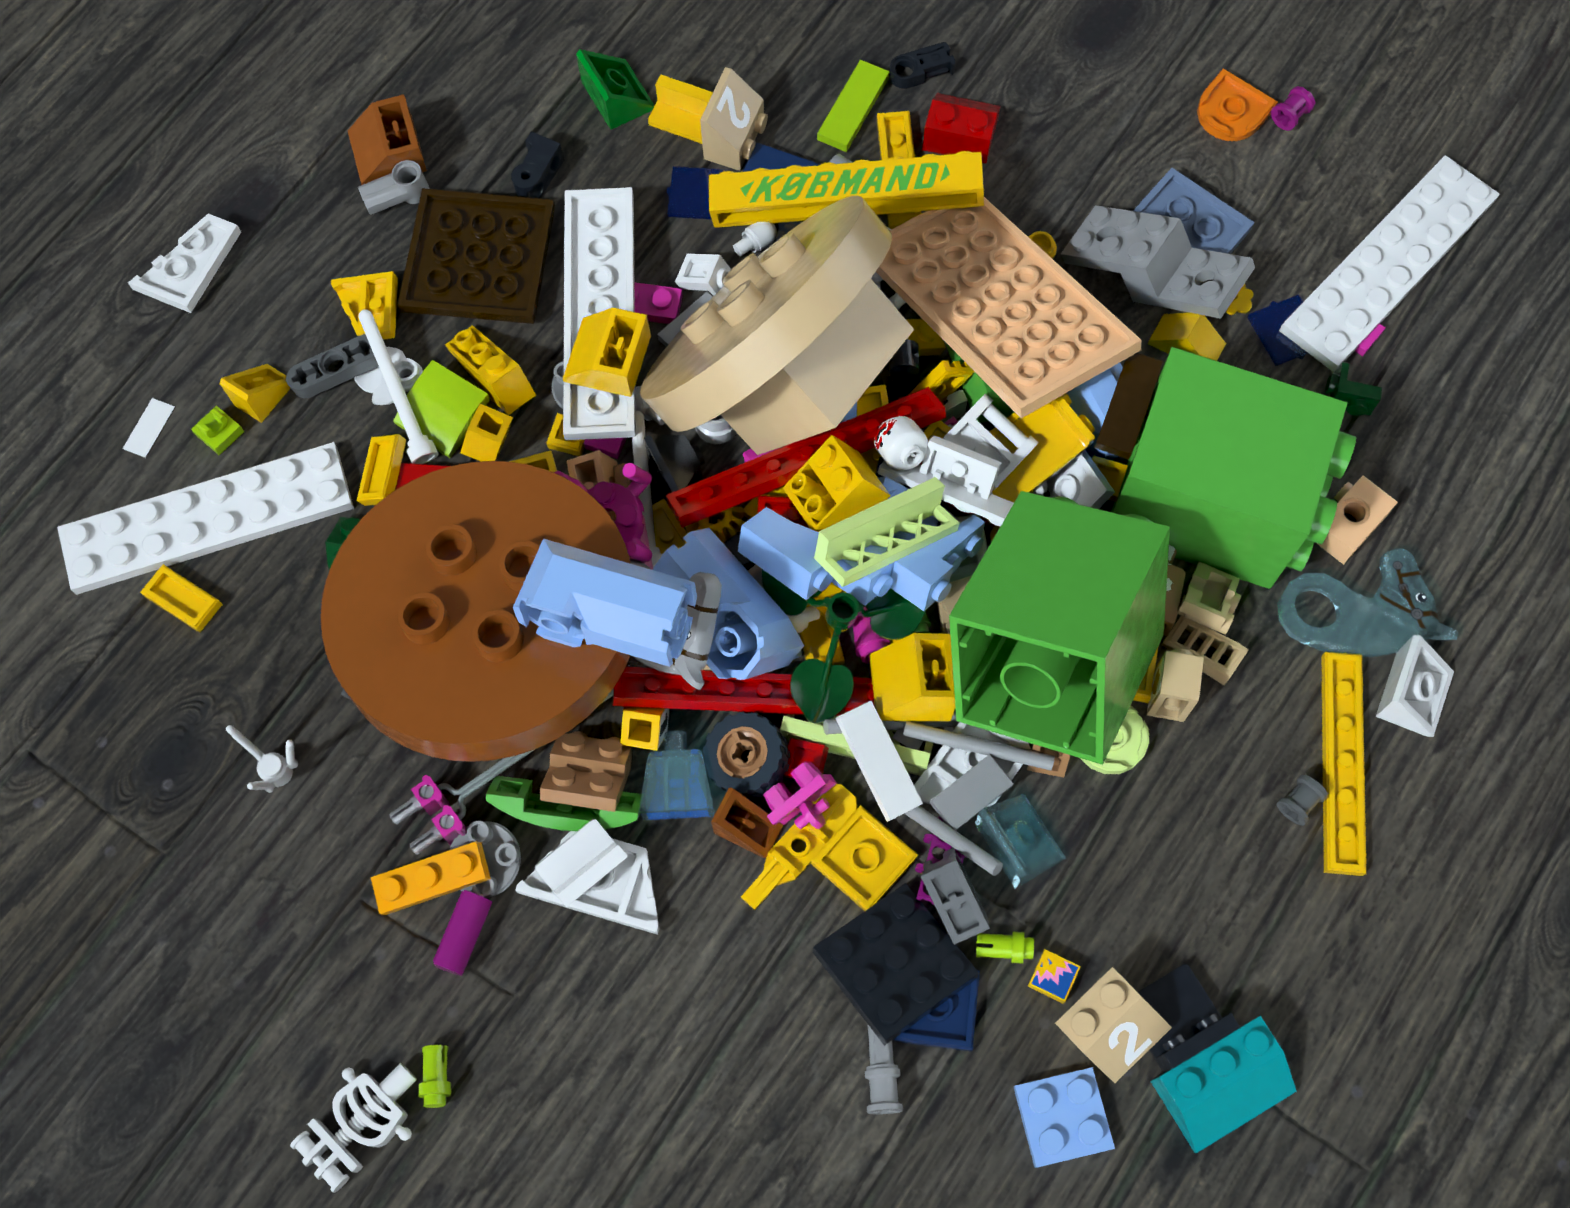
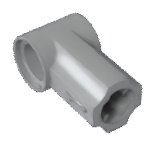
M411 160L401 161L396 164L391 174L358 186L370 215L404 201L409 204H417L420 200L422 188L429 189L420 166Z

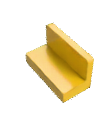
M660 74L655 84L657 102L648 118V124L702 144L700 119L713 92Z

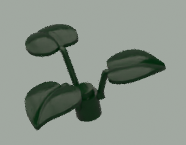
M762 569L764 590L786 615H800L806 609L808 603L813 607L825 606L827 607L826 621L834 628L825 663L818 659L803 661L795 668L790 681L791 694L795 703L807 720L813 724L824 722L825 719H831L847 705L853 693L854 682L851 671L842 665H832L841 630L850 628L859 614L863 618L870 617L871 628L878 636L888 640H899L914 632L926 610H921L891 588L882 597L876 596L865 605L867 610H864L863 606L858 604L857 599L853 595L845 592L837 593L832 598L825 597L822 600H815L814 598L822 593V591L818 590L805 600Z

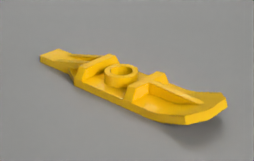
M836 784L813 802L816 804L819 800L825 798L830 804V807L822 812L826 822L824 826L816 829L808 823L805 827L799 829L794 823L770 849L765 860L763 872L741 896L750 907L756 910L776 886L796 880L810 864L811 859L857 810V798L845 786ZM796 839L803 840L806 843L805 850L795 852L791 847L792 842Z

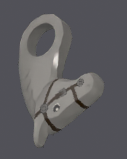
M630 559L631 564L650 569L641 561ZM704 572L694 574L689 580L695 582L697 600L695 607L687 605L688 616L693 617L680 656L677 659L672 658L673 664L670 667L632 656L646 666L658 671L682 675L692 687L699 690L704 685L701 670L705 668L710 653L722 586L715 574Z

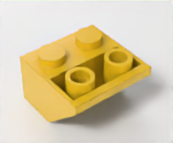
M612 307L584 317L562 378L563 382L631 397L651 338L647 315Z
M833 435L822 444L783 487L808 527L817 532L881 503L891 496L859 451Z
M913 633L870 654L874 704L882 721H951L955 711L950 634Z

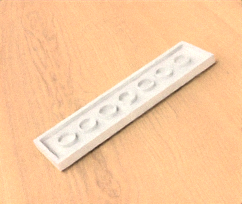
M1445 155L1282 324L1279 331L1331 371L1335 372L1340 364L1357 349L1376 326L1392 312L1489 209L1500 194Z
M632 187L565 190L564 373L584 317L612 307L635 312L634 195ZM564 382L563 435L565 440L636 436L635 387L632 396L628 397Z
M332 442L58 526L57 528L70 589L78 595L158 570L163 564L168 567L354 509L338 449L335 443Z

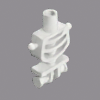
M402 1063L380 1084L371 1075L365 1073L356 1078L352 1068H345L342 1072V1077L349 1084L336 1093L332 1102L334 1116L341 1129L333 1135L320 1120L313 1118L307 1125L321 1140L315 1144L309 1138V1133L304 1131L291 1143L290 1147L297 1149L304 1157L302 1162L306 1167L313 1163L319 1167L314 1176L318 1180L323 1178L331 1186L330 1190L333 1193L341 1189L350 1178L336 1167L340 1161L354 1173H358L363 1168L345 1147L352 1140L366 1146L382 1147L388 1144L395 1134H398L399 1138L403 1141L410 1139L412 1135L411 1130L401 1126L408 1114L396 1101L417 1078ZM359 1091L366 1101V1104H363V1106L359 1100ZM347 1101L355 1113L354 1117L350 1118L351 1120L346 1115ZM376 1114H380L389 1119L390 1122L386 1125H381L373 1117L375 1118L377 1117ZM367 1126L381 1132L378 1137L368 1139L360 1133ZM330 1148L333 1153L324 1160L321 1155Z

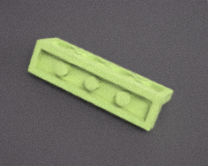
M934 477L819 531L814 559L844 587L958 531L960 522L940 505L945 485ZM933 515L942 525L938 527L922 524V520ZM899 531L915 534V538L911 540L893 538V536ZM870 545L887 548V552L883 554L864 552V550ZM841 559L856 561L858 566L845 571L837 561Z
M787 714L783 717L780 732L787 739V742H789L790 738L818 743L827 746L829 753L855 759L843 733L826 735L823 728L824 722L813 724L795 719V714ZM887 730L907 772L921 776L927 770L933 743L926 741L924 751L900 745V742L892 738L894 736L893 732L897 730Z

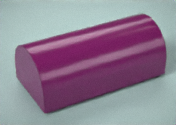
M467 890L461 892L433 959L436 968L463 976L493 903L492 901Z

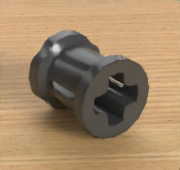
M1300 775L1296 782L1297 786L1287 798H1281L1277 802V808L1290 821L1304 826L1309 820L1307 815L1318 802H1324L1327 799L1328 793L1319 782L1310 776Z

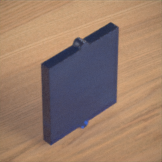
M673 167L671 187L667 188L669 196L668 217L712 220L709 212V175L730 170Z
M1299 294L1278 303L1272 301L1268 307L1248 314V320L1275 366L1295 358L1303 359L1308 354V352L1279 331L1282 324L1303 303Z

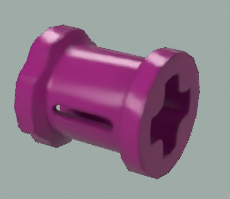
M1294 87L1283 103H1278L1271 109L1272 120L1279 128L1290 131L1296 127L1298 119L1303 114H1308L1313 110L1316 104L1312 93L1304 87Z

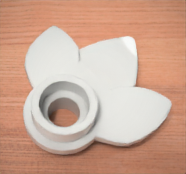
M386 347L404 391H410L422 374V367L414 360L406 358L400 349ZM379 366L354 378L361 389L373 393V404L388 405L394 403Z

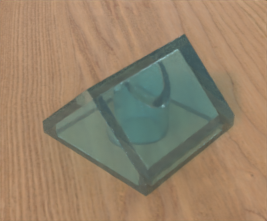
M1025 794L985 807L979 812L975 826L995 858L1003 863L1002 869L1015 889L1066 858Z

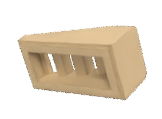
M1182 615L1162 643V646L1170 651L1173 649H1185L1193 652L1194 656L1204 657L1202 672L1222 685L1227 683L1249 650L1238 642ZM1186 629L1191 634L1184 645H1182L1177 640ZM1199 637L1204 642L1196 652L1190 648ZM1210 645L1217 649L1211 659L1204 656ZM1223 653L1229 657L1225 665L1218 663Z

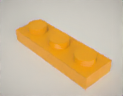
M477 841L371 877L378 911L381 915H387L491 879L482 842Z

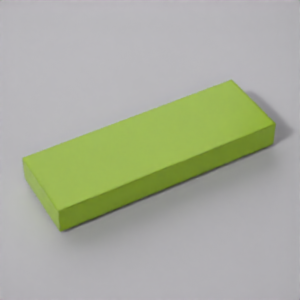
M860 60L819 129L817 140L847 152L887 83L889 71Z

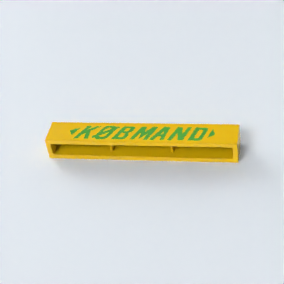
M961 151L950 155L926 154L922 157L914 158L891 157L888 160H857L853 163L843 164L827 162L819 166L802 167L792 165L783 169L768 170L766 168H757L747 172L723 171L719 174L709 175V212L714 228L751 225L757 222L805 221L825 207L850 196L862 197L876 215L984 206L981 152Z

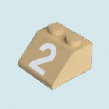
M727 67L724 68L700 119L703 155L705 160L741 171L745 160H749L755 148L757 134L764 132L768 116L764 114L763 98L732 69Z
M1113 967L1055 1023L1114 1083L1172 1028Z

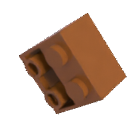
M404 94L372 102L348 130L361 185L391 174L395 165L405 160L418 163L422 172L427 171L413 118Z

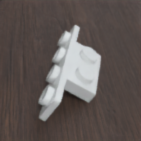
M935 435L928 442L922 465H917L913 469L906 471H896L883 461L878 469V474L911 488L936 477L945 485L942 496L943 501L955 505L960 511L975 513L985 517L997 526L1002 525L1014 504L992 494L1002 462Z

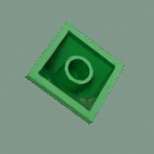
M582 49L578 50L576 56L581 82L610 130L653 110L655 105L626 59Z

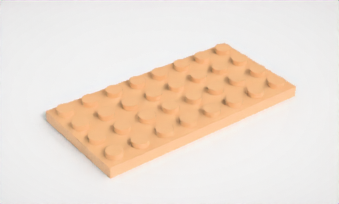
M985 197L984 206L926 211L890 230L892 242L876 273L1020 418L1027 416L1141 351L1142 340Z

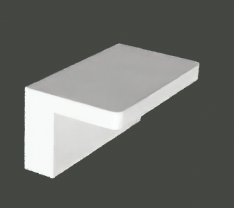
M592 819L536 864L535 870L560 901L568 907L628 856L619 844L612 840L596 819Z

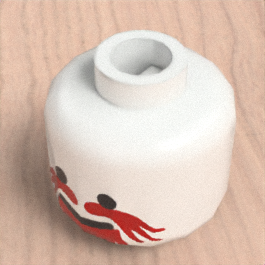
M898 416L882 423L875 435L874 445L879 455L889 467L896 471H906L913 469L923 461L929 441L915 421L905 416Z

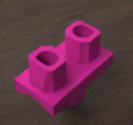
M805 761L791 773L801 787L799 791L792 795L784 783H778L763 794L769 808L772 810L767 817L773 825L779 822L786 825L801 812L802 815L794 820L795 825L799 829H802L808 823L816 829H820L826 824L822 812L828 809L830 804L825 798H822L816 804L813 802L834 787L837 782L831 774H822L814 764Z

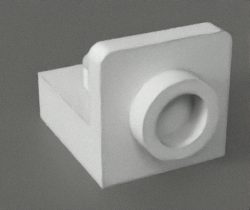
M687 254L675 282L682 290L709 291L714 296L725 286L722 280L731 268L721 255Z

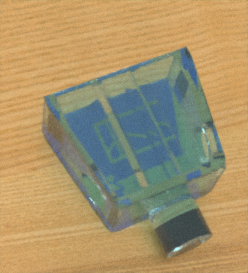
M675 730L664 733L665 751H652L648 753L640 802V813L643 820L714 817L715 811L702 750H687V733L685 731Z

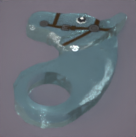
M1403 548L1387 551L1380 558L1382 580L1372 599L1358 594L1339 580L1325 573H1304L1288 583L1277 603L1279 622L1288 635L1302 644L1323 652L1377 657L1397 653L1413 635H1421L1425 641L1428 639L1457 640L1458 637L1457 630L1439 623L1435 598L1426 585L1414 556ZM1307 591L1320 592L1327 596L1333 603L1336 611L1334 623L1330 626L1319 628L1303 622L1297 615L1295 608L1296 597L1302 592Z

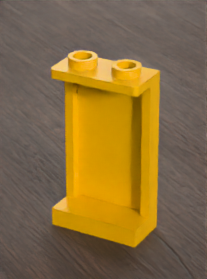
M1067 393L1023 418H1020L1015 412L1008 417L1028 438L1031 435L1039 443L1006 479L992 491L993 495L1014 503L1021 491L1031 493L1093 444L1095 436L1092 434L1095 431L1094 426L1085 415L1081 414L1078 416L1069 406L1072 401ZM996 427L990 431L1012 454L1015 453L1018 448Z

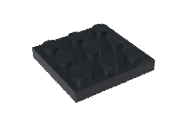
M906 883L813 947V954L884 1046L968 986L979 975L976 968L958 946L953 944L949 935L923 903L916 899L917 896Z

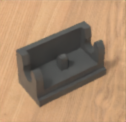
M951 848L944 851L943 859L937 863L927 860L923 864L924 872L920 876L953 944L955 945L990 929L987 914L956 850Z

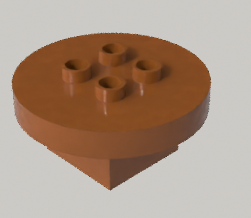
M507 461L470 462L433 471L412 480L381 500L358 522L341 545L327 576L321 605V630L325 652L335 676L353 703L371 724L396 743L431 757L452 761H489L532 751L556 740L586 719L604 701L623 673L630 655L595 644L587 645L585 639H583L580 647H571L544 639L536 634L538 625L530 621L528 626L525 627L518 622L513 610L515 601L543 539L631 564L625 542L616 524L607 511L590 494L565 477L532 465Z

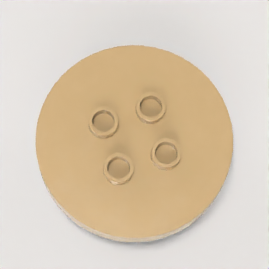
M850 196L815 213L777 240L758 257L754 253L745 257L723 278L722 283L725 286L683 323L680 332L655 361L640 389V395L670 429L677 432L695 428L721 415L757 455L836 428L914 330L871 279L890 248L892 242L890 230L862 197Z

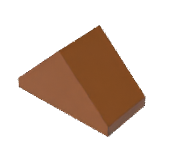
M728 788L711 821L714 834L763 858L767 857L783 826L780 822L773 825L767 817L768 813L733 788Z

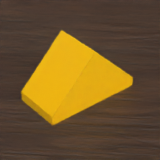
M1194 313L1164 314L1148 342L1149 345L1168 354L1171 347L1215 361L1218 360L1226 345L1206 316Z
M269 364L225 376L220 380L221 387L234 406L261 423L290 390L286 382V375Z

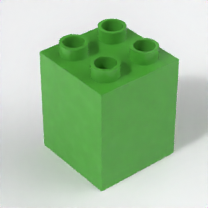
M1171 347L1155 385L1132 455L1127 463L1128 467L1117 501L1114 502L1111 512L1120 515H1141L1153 523L1170 526L1169 545L1177 551L1175 558L1196 565L1200 561L1241 580L1270 589L1286 567L1301 572L1309 559L1314 542L1322 544L1329 533L1335 517L1337 501L1326 498L1333 477L1341 479L1344 475L1356 443V436L1340 431L1348 402Z
M1021 491L949 615L956 721L1103 765L1164 635L1170 526L1153 523L1141 515H1120L1079 505L1066 497L1049 498Z

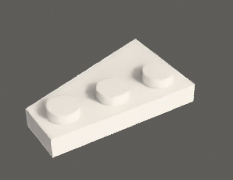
M207 214L178 239V246L165 257L162 255L158 256L151 262L153 267L142 277L136 275L128 284L137 292L191 313L239 237L241 231L238 225Z
M1086 450L1047 480L1051 495L1049 498L1066 497L1079 505L1099 509L1115 493Z

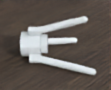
M232 725L226 727V731L259 761L257 772L263 781L249 782L247 784L248 789L266 790L271 793L275 787L284 786L290 781L293 769L298 766L292 740L286 741V758L279 753L273 752L265 755Z

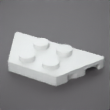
M959 722L953 730L956 733L1032 750L1028 742ZM943 745L928 765L927 770L923 772L914 785L922 802L930 804L929 802L987 757V755ZM992 757L1011 781L1023 765ZM1000 796L980 811V813L988 814Z
M570 831L561 840L560 845L577 831ZM612 838L628 857L568 907L560 901L536 870L525 881L521 880L515 889L517 893L657 935L659 932L648 851L646 848Z

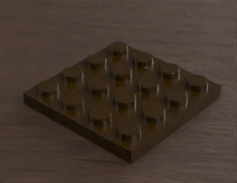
M422 188L398 300L400 312L534 324L555 212L554 200Z

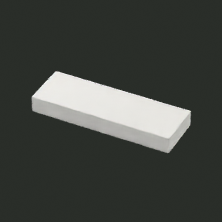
M872 701L835 718L887 822L923 804Z

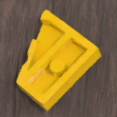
M393 271L331 279V285L337 292L345 313L352 321L351 324L357 336L365 334L359 320V313L367 309L372 312L382 338H395L398 277Z

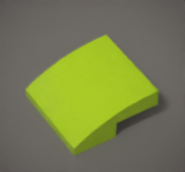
M434 360L424 369L407 394L408 401L422 434L427 435L429 440H433L437 451L448 458H451L463 443L467 428L478 405L483 404L486 406L490 401L488 393ZM397 412L394 418V423L405 430L399 413Z

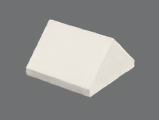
M1413 635L1397 651L1376 717L1424 736L1434 737L1454 671L1421 635Z

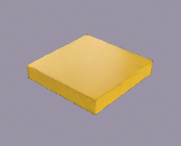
M860 805L811 859L810 864L861 909L866 911L881 900L918 858V854Z

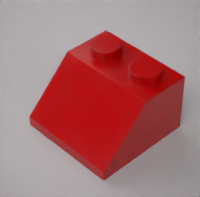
M937 93L932 99L925 124L923 151L942 155L956 154L961 151L981 152L982 163L987 164L1001 106Z

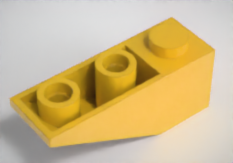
M473 325L468 329L458 332L454 339L445 344L447 349L483 391L488 393L489 398L507 415H510L536 396L519 364Z

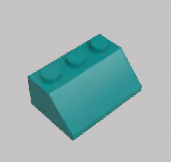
M1261 1016L1247 1022L1226 1037L1151 1081L1194 1153H1198L1297 1092L1284 1051Z

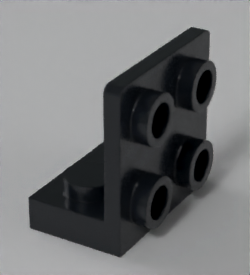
M1187 964L1181 965L1138 991L1172 1027L1149 1050L1163 1073L1172 1070L1240 1028L1232 1013L1223 1018L1221 1017Z

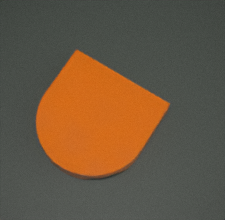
M1223 68L1203 92L1198 104L1197 115L1202 127L1212 136L1225 141H1239L1252 136L1271 115V109L1278 101Z

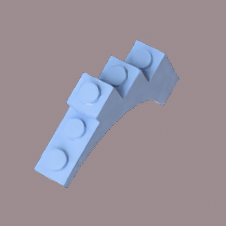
M767 507L742 524L738 552L805 600L818 590L824 591L832 582L846 593L853 595L863 605H867L876 596L882 597L891 588L925 611L935 601L940 603L946 598L952 587V584L949 583L951 575L958 569L961 561L967 556H975L980 550L984 541L981 535L985 521L973 514L959 524L958 531L844 587L814 559L819 532L794 523ZM870 545L865 548L864 552L883 554L887 552V548ZM845 559L837 561L845 571L858 566L856 561Z

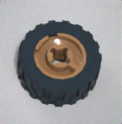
M737 712V715L733 716L730 714L724 717L725 719L722 722H718L714 726L713 731L708 733L706 737L707 742L703 746L704 767L708 771V777L725 792H727L728 788H733L747 799L751 797L755 799L761 798L771 787L782 783L785 772H788L790 751L787 747V739L781 734L778 727L757 713L751 712V714H746L745 712ZM745 750H752L747 757L749 761L744 762L741 760V755Z

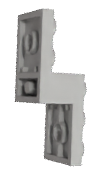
M1096 205L1061 253L1066 264L1121 273L1133 302L1220 319L1255 269L1251 257L1192 248L1181 218Z

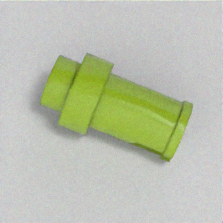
M1013 931L1012 935L977 934V943L993 944V947L977 946L976 958L1011 959V963L1023 964L1024 959H1033L1034 938L1024 937V932Z
M446 1045L422 1047L423 1082L419 1083L418 1097L424 1098L423 1107L446 1106V1097L451 1096V1082L447 1081L448 1046Z

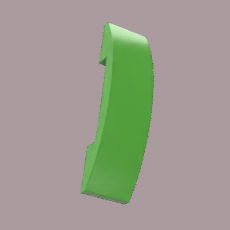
M496 776L486 793V801L508 815L534 825L565 831H578L592 819H596L604 830L629 824L638 820L644 802V794L622 792L616 812L541 801L540 794L532 793L533 780Z

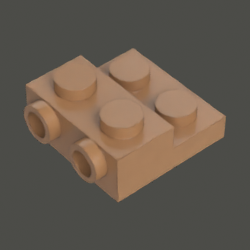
M580 731L560 736L556 739L550 752V766L540 787V800L616 812L631 770L632 747L622 745L620 743L621 739L618 737H610L605 740L588 737Z

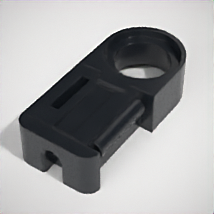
M941 42L896 56L890 63L889 78L891 83L898 88H911L924 84V79L948 72L953 75L955 59L953 55L950 56L949 45L946 42ZM899 67H909L913 73L910 76L903 77L896 73V69Z

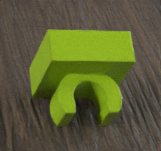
M217 405L191 429L200 440L218 455L223 453L244 433L242 427Z

